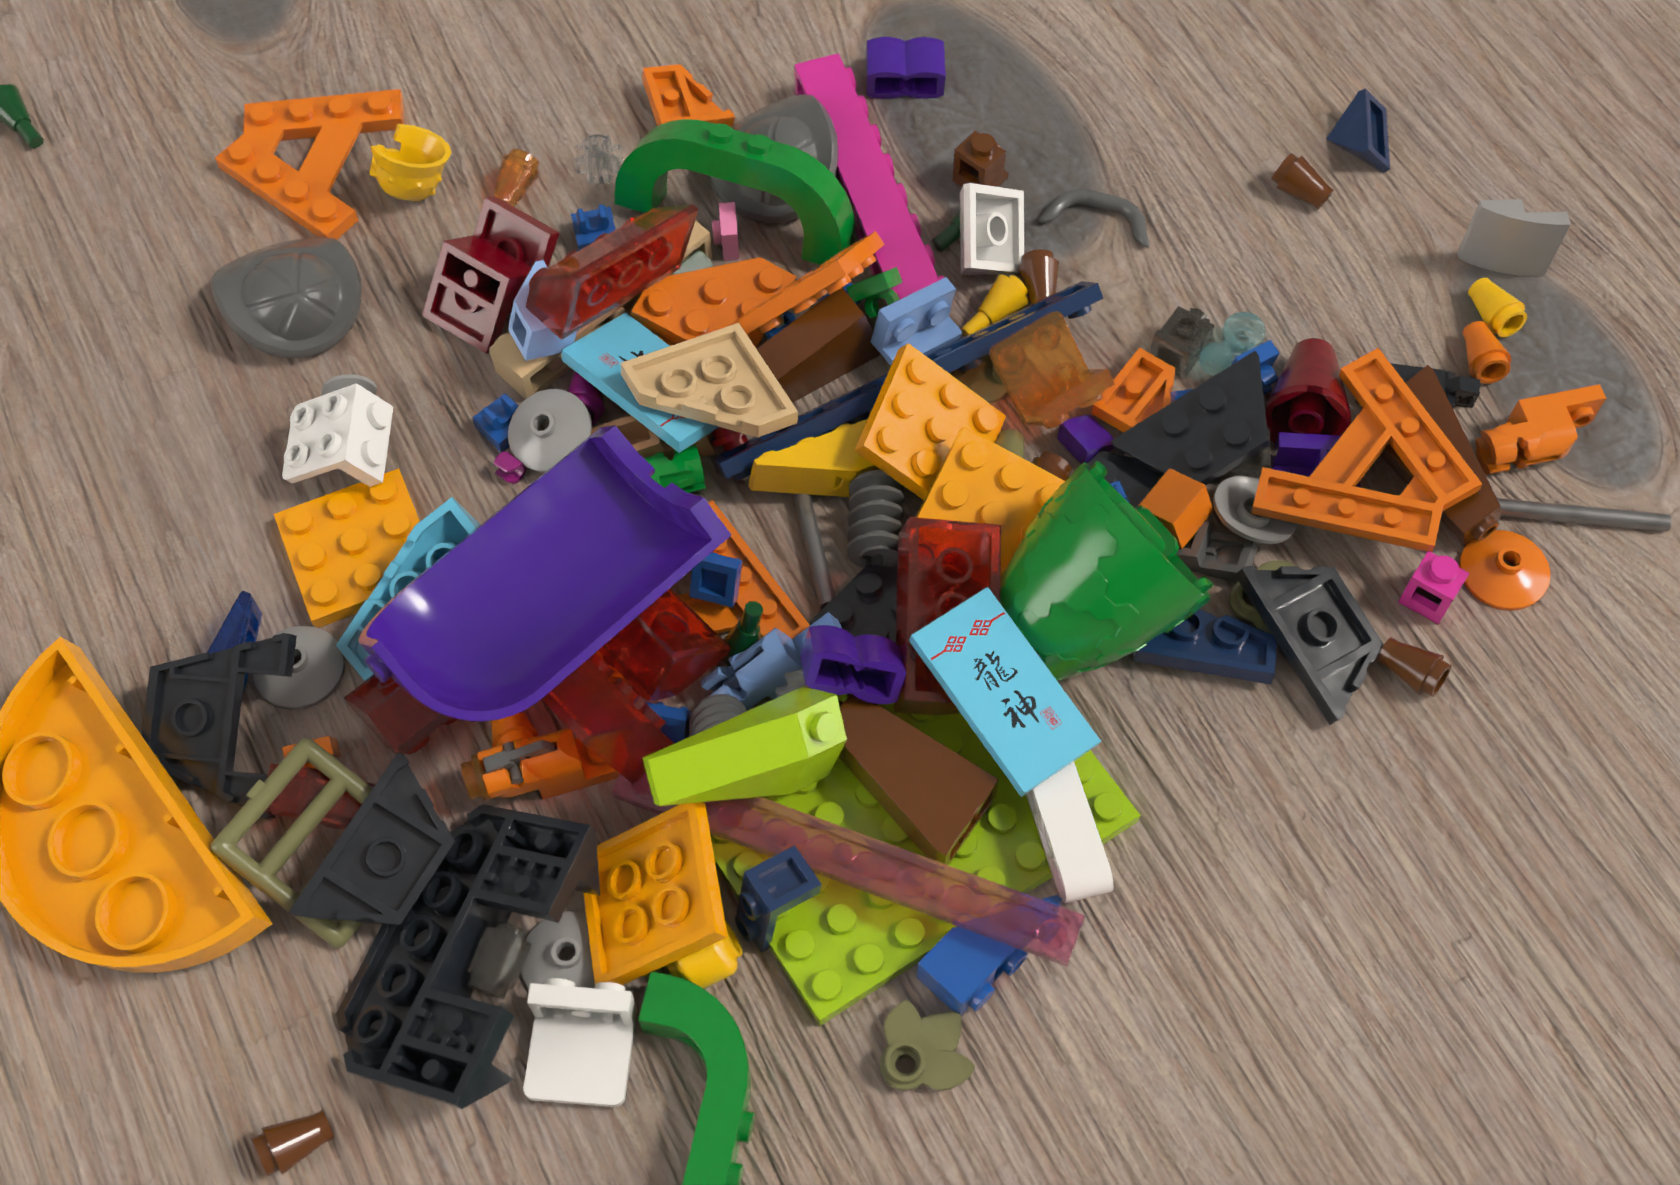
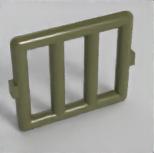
M303 738L264 782L259 779L246 794L249 800L211 844V851L220 860L289 912L307 884L298 894L275 875L345 792L363 804L373 788L312 739ZM308 761L327 776L330 781L260 863L256 862L238 848L236 844ZM295 917L335 948H341L346 945L363 924L350 921H339L336 924L328 919Z

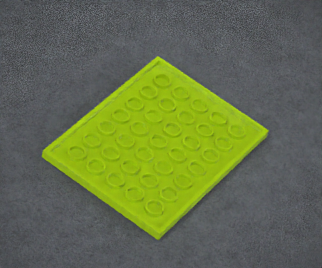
M911 643L901 653L906 676L897 702L878 705L999 779L996 798L944 872L931 863L839 758L835 762L829 776L792 794L703 802L706 805L715 865L738 901L744 872L794 845L822 884L819 894L777 916L773 938L769 943L773 955L820 1026L918 964L952 928L996 914L1053 877L1026 794L1022 797L1019 795ZM846 694L837 695L838 701L840 700L843 703L848 698ZM1091 750L1074 761L1102 845L1138 823L1141 815Z

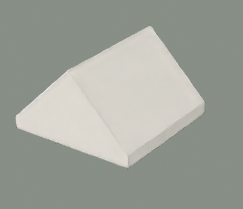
M974 183L963 184L960 191L961 275L1019 274L1018 266L1021 264V257L1024 254V191Z

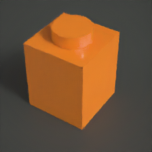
M1171 468L1168 469L1139 504L1148 508L1177 539L1180 549L1184 548L1214 511L1206 485Z

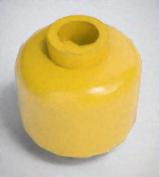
M725 921L727 938L668 964L667 967L670 974L695 983L703 989H707L736 973L738 967L737 958L741 957L743 953L731 926Z

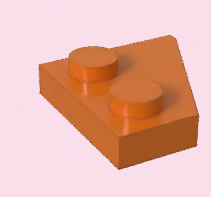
M681 64L643 68L642 81L657 126L679 119L701 120L713 124H726L730 127L734 125V113L730 109L722 111L713 103V94L704 85L697 83L693 79V75Z
M1139 347L1093 404L1091 414L1121 432H1126L1171 403L1170 392H1172L1174 385L1175 367Z

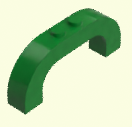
M679 119L669 121L648 132L626 157L617 173L614 204L651 215L667 195L668 171L686 169L764 191L788 203L798 215L803 227L802 260L822 265L831 257L854 244L855 220L852 206L837 178L821 162L796 147L773 141L765 135H752L734 130L726 124H713L701 120Z
M651 971L638 1019L643 1033L677 1040L688 1045L702 1058L707 1068L706 1087L682 1185H740L743 1164L736 1163L740 1142L749 1144L755 1119V1112L747 1111L751 1093V1077L747 1052L740 1030L728 1010L705 989L685 979Z

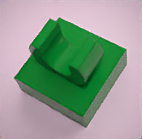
M895 267L846 287L854 302L866 298L864 304L865 311L870 318L878 316L880 310L877 305L878 298H883L887 305L900 300L897 293L890 288L903 283L898 268Z

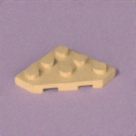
M739 323L620 363L621 376L638 404L754 437H761L794 425L798 421L797 409Z

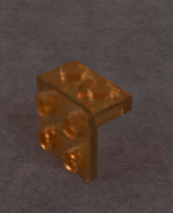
M1058 311L1047 313L996 343L989 351L991 360L1023 425L1044 426L1045 429L1056 427L1068 420V412L1078 406L1085 408L1097 403L1103 398L1101 392L1115 384L1108 369L1087 368L1063 315Z

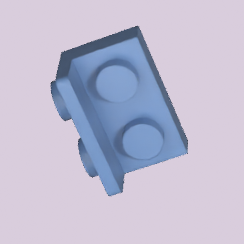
M945 277L879 310L871 343L890 365H892L898 349L907 343L927 356L960 339L962 331L948 316L951 312L950 307L956 291L955 286Z

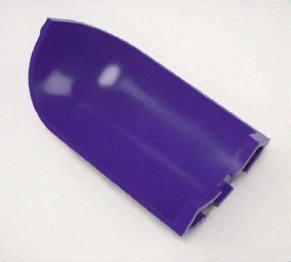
M615 425L600 427L395 595L371 619L359 636V644L369 654L364 661L380 681L385 683L392 678L417 701L446 716L468 721H490L512 716L531 707L545 697L728 539L731 533L704 497L687 493L672 482L667 487H662L650 477L655 473V468L636 451Z

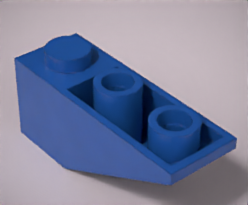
M1053 895L952 928L918 962L916 978L953 1012H958L962 1016L970 1007L975 1012L978 1011L995 992V988L991 986L1003 972L1011 976L1024 963L1029 955L1025 949L1037 937L1043 942L1061 922L1057 915L1063 899L1058 895Z

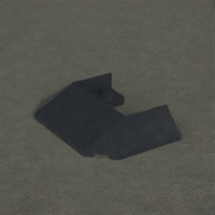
M484 804L466 814L468 821L450 832L455 843L401 925L382 924L336 1012L338 1029L345 1034L348 1051L343 1054L347 1072L460 1109H464L514 1080L492 1065L514 1015L503 1007L473 1000L470 997L512 912L559 923L574 890L600 896L596 829L591 825Z

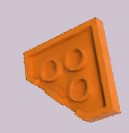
M877 231L872 232L831 257L828 261L817 267L815 271L808 272L772 296L769 301H763L736 320V322L741 325L746 334L759 328L762 334L768 332L784 321L780 314L792 308L794 313L798 314L816 303L817 299L826 293L832 294L850 283L852 278L862 273L864 268L876 261L873 254L884 246L883 241Z
M758 257L651 279L633 307L630 316L647 329L677 344L736 324V320L763 301H769L772 296L793 283L797 276ZM759 328L747 334L756 349L765 336V333L762 334Z

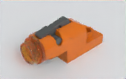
M620 725L578 738H574L572 728L569 727L479 751L477 754L471 755V761L461 763L462 775L470 800L482 797L483 801L496 797L510 798L535 790H539L544 800L633 774Z

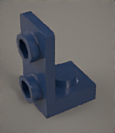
M795 845L745 871L743 875L735 922L742 937L747 942L753 940L761 953L770 948L769 943L773 938L777 916L820 893L822 884Z

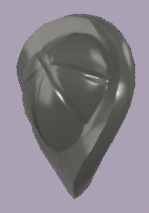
M800 94L774 102L756 110L731 126L734 130L752 135H765L773 141L796 147L816 158L834 176L836 174L838 164L837 133L828 111L812 95ZM707 175L708 181L718 198L724 203L735 202L736 213L759 223H782L798 218V215L788 203L773 194Z
M329 237L302 238L255 250L224 265L212 277L213 298L226 323L246 343L268 355L290 359L305 358L332 348L352 329L361 304L362 287L358 267L346 247L338 240Z

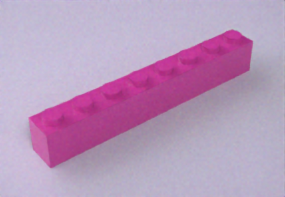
M839 53L794 64L796 94L814 96L826 108L834 124L838 141V164L835 177L842 185L851 203L855 220V234L858 241L877 231L884 243V246L873 254L876 261L869 265L873 276L897 267L903 283L890 289L897 293L899 299L943 279V275L937 276L935 272V259L930 245H924L920 238L921 227L915 213L910 214L908 211V199L902 183L897 184L894 179L895 172L889 153L883 154L879 129L876 124L870 125L866 100L863 95L858 96L855 91L856 81L851 67L845 68Z

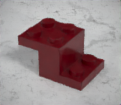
M496 196L485 197L474 235L443 241L422 316L482 352L490 353L489 348L501 336L507 314L512 312L514 299L534 263L543 260L549 268L560 232Z

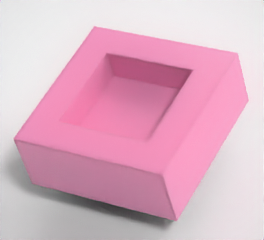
M735 202L719 203L720 220H712L714 245H722L724 261L740 260Z

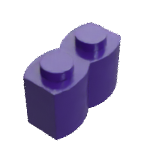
M886 36L867 40L866 88L868 96L879 99H893L905 95L916 99L944 96L946 79L944 41L931 37H918L904 41L899 38Z
M817 625L808 629L800 655L804 681L807 686L837 695L852 693L857 698L874 704L897 702L906 676V669L899 645L879 635L867 634L854 637L848 631L830 625Z

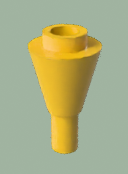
M999 274L978 308V313L960 329L964 337L1028 305L1026 297L1028 290L1023 282L1014 275L1007 277L1006 275Z

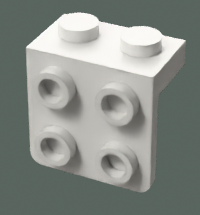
M357 383L298 404L290 417L288 443L284 454L283 479L290 483H296L339 468L370 487L383 483L393 406Z
M560 978L546 979L545 984L530 983L527 1004L534 1015V1024L523 1086L526 1097L533 1101L604 1107L621 1106L626 1097L637 1015V1006L632 992L625 991V987L620 984L610 982L596 983L595 988L575 987L576 984L574 982Z

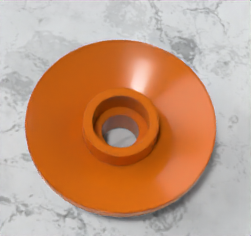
M1495 530L1482 541L1478 542L1474 538L1467 543L1460 556L1459 568L1469 573L1464 582L1468 591L1482 603L1496 609L1515 611L1530 607L1542 598L1550 583V567L1543 552L1531 540L1514 532ZM1503 560L1511 562L1514 566L1507 565Z

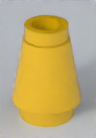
M1481 278L1469 288L1468 295L1472 298L1480 316L1493 334H1498L1500 337H1508L1523 327L1527 320V314L1525 312V305L1521 301L1491 282L1489 278Z

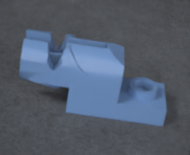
M829 612L809 626L830 625L842 628L838 619ZM809 627L793 639L781 630L774 628L748 649L729 658L731 666H719L700 681L701 687L707 691L709 689L712 690L714 693L711 695L727 694L736 697L744 704L746 710L752 708L766 696L776 699L800 687H809L804 681L800 658Z

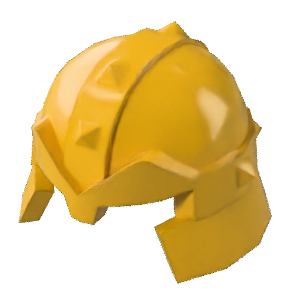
M397 124L393 137L395 141L401 143L400 150L385 149L380 144L370 146L373 157L369 175L376 178L384 192L394 198L407 201H420L428 196L435 195V190L439 182L442 181L443 168L452 154L449 144L441 136L430 130L405 124Z

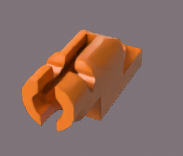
M1600 384L1518 400L1505 424L1480 431L1482 437L1476 438L1477 459L1484 473L1491 475L1508 472L1510 470V462L1515 464L1516 468L1522 469L1527 468L1528 465L1559 460L1567 456L1578 438L1576 428L1590 424L1607 399Z

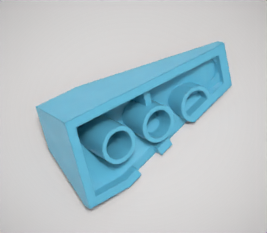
M453 497L414 526L397 556L391 561L383 573V577L369 598L365 600L336 644L337 648L364 681L373 676L374 673L364 661L369 654L358 641L363 629L395 595L481 525Z

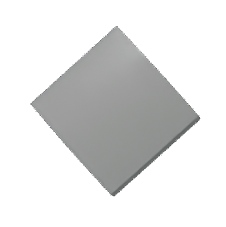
M1522 199L1480 200L1457 251L1458 259L1499 273L1520 276H1544L1571 225L1568 212L1525 213Z

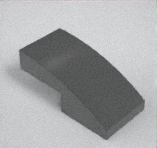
M1205 521L1184 548L1178 549L1177 555L1192 571L1238 582L1235 574L1246 566H1252L1258 544L1237 534L1212 531L1210 521Z

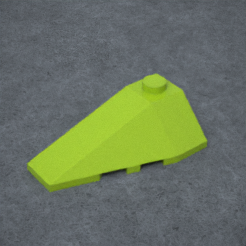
M803 686L644 757L643 762L654 804L666 806L792 794L829 776L847 741L837 694Z

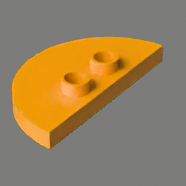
M59 637L27 669L0 710V901L11 916L30 935L47 947L65 956L112 970L133 973H159L185 969L225 955L252 940L273 923L238 873L212 853L211 844L214 841L213 837L85 653L77 645Z

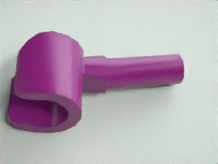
M507 451L500 453L494 460V465L499 468L495 471V474L510 484L518 483L525 475L527 467Z

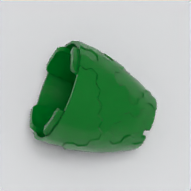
M1095 461L1091 466L1085 462L1082 463L1043 505L1025 531V536L1021 540L1006 570H1004L993 592V595L1035 652L1039 654L1038 656L1057 681L1096 670L1145 647L1150 640L1164 632L1168 633L1209 602L1211 596L1207 591L1214 586L1207 577L1202 576L1199 580L1177 555L1179 549L1177 539L1148 508L1142 505L1134 508L1104 479L1108 470L1099 461Z

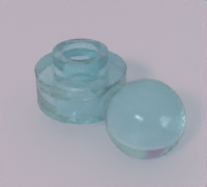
M1239 312L1228 317L1223 325L1222 343L1212 342L1201 350L1199 355L1201 368L1207 374L1217 375L1231 366L1233 355L1238 356L1263 344L1266 332L1263 321L1257 315L1249 312ZM1243 336L1249 340H1239L1237 337Z

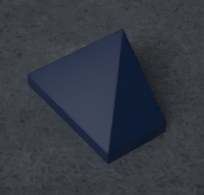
M1364 88L1356 94L1326 140L1384 173L1390 170L1387 110Z

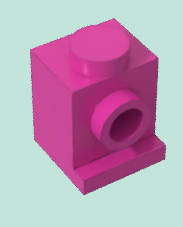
M1428 551L1411 577L1398 603L1439 625L1469 573L1459 568L1458 563L1453 558L1445 555L1437 556ZM1420 587L1442 599L1440 605L1417 594V588Z

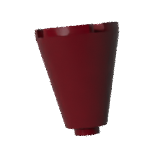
M1309 338L1300 341L1293 348L1265 404L1268 438L1274 444L1279 432L1342 436L1350 426L1352 416L1344 384L1339 377L1340 368L1333 346L1327 341Z

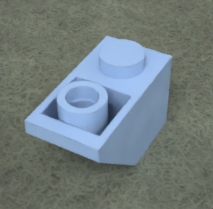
M543 260L534 263L516 295L508 331L525 361L562 353V349L574 343L576 333L580 329V318L577 310L569 305L562 293L560 281L556 276H552Z

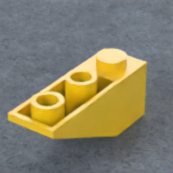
M868 419L852 425L843 424L834 431L816 438H804L796 445L779 451L771 450L763 453L753 461L748 484L751 491L850 497L849 484L853 478L868 471L880 470L854 451Z

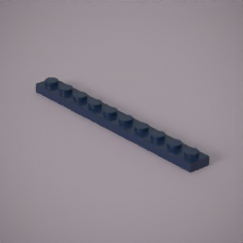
M1080 281L952 342L926 357L948 373L956 369L960 372L973 369L983 362L981 357L993 351L996 354L1008 352L1019 346L1018 339L1029 334H1032V336L1043 335L1055 329L1054 322L1068 316V319H1074L1092 311L1091 304L1104 299L1099 284ZM887 374L799 415L798 421L794 425L761 437H753L738 447L711 457L717 474L726 479L732 477L734 481L746 478L751 475L754 459H757L767 451H779L796 445L804 438H816L830 433L833 428L845 422L852 425L868 419L869 411L873 409Z

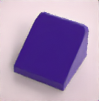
M1091 414L1067 419L1059 424L1057 439L1080 464L1084 462L1088 464L1101 450L1109 452L1114 449L1111 440L1114 438Z

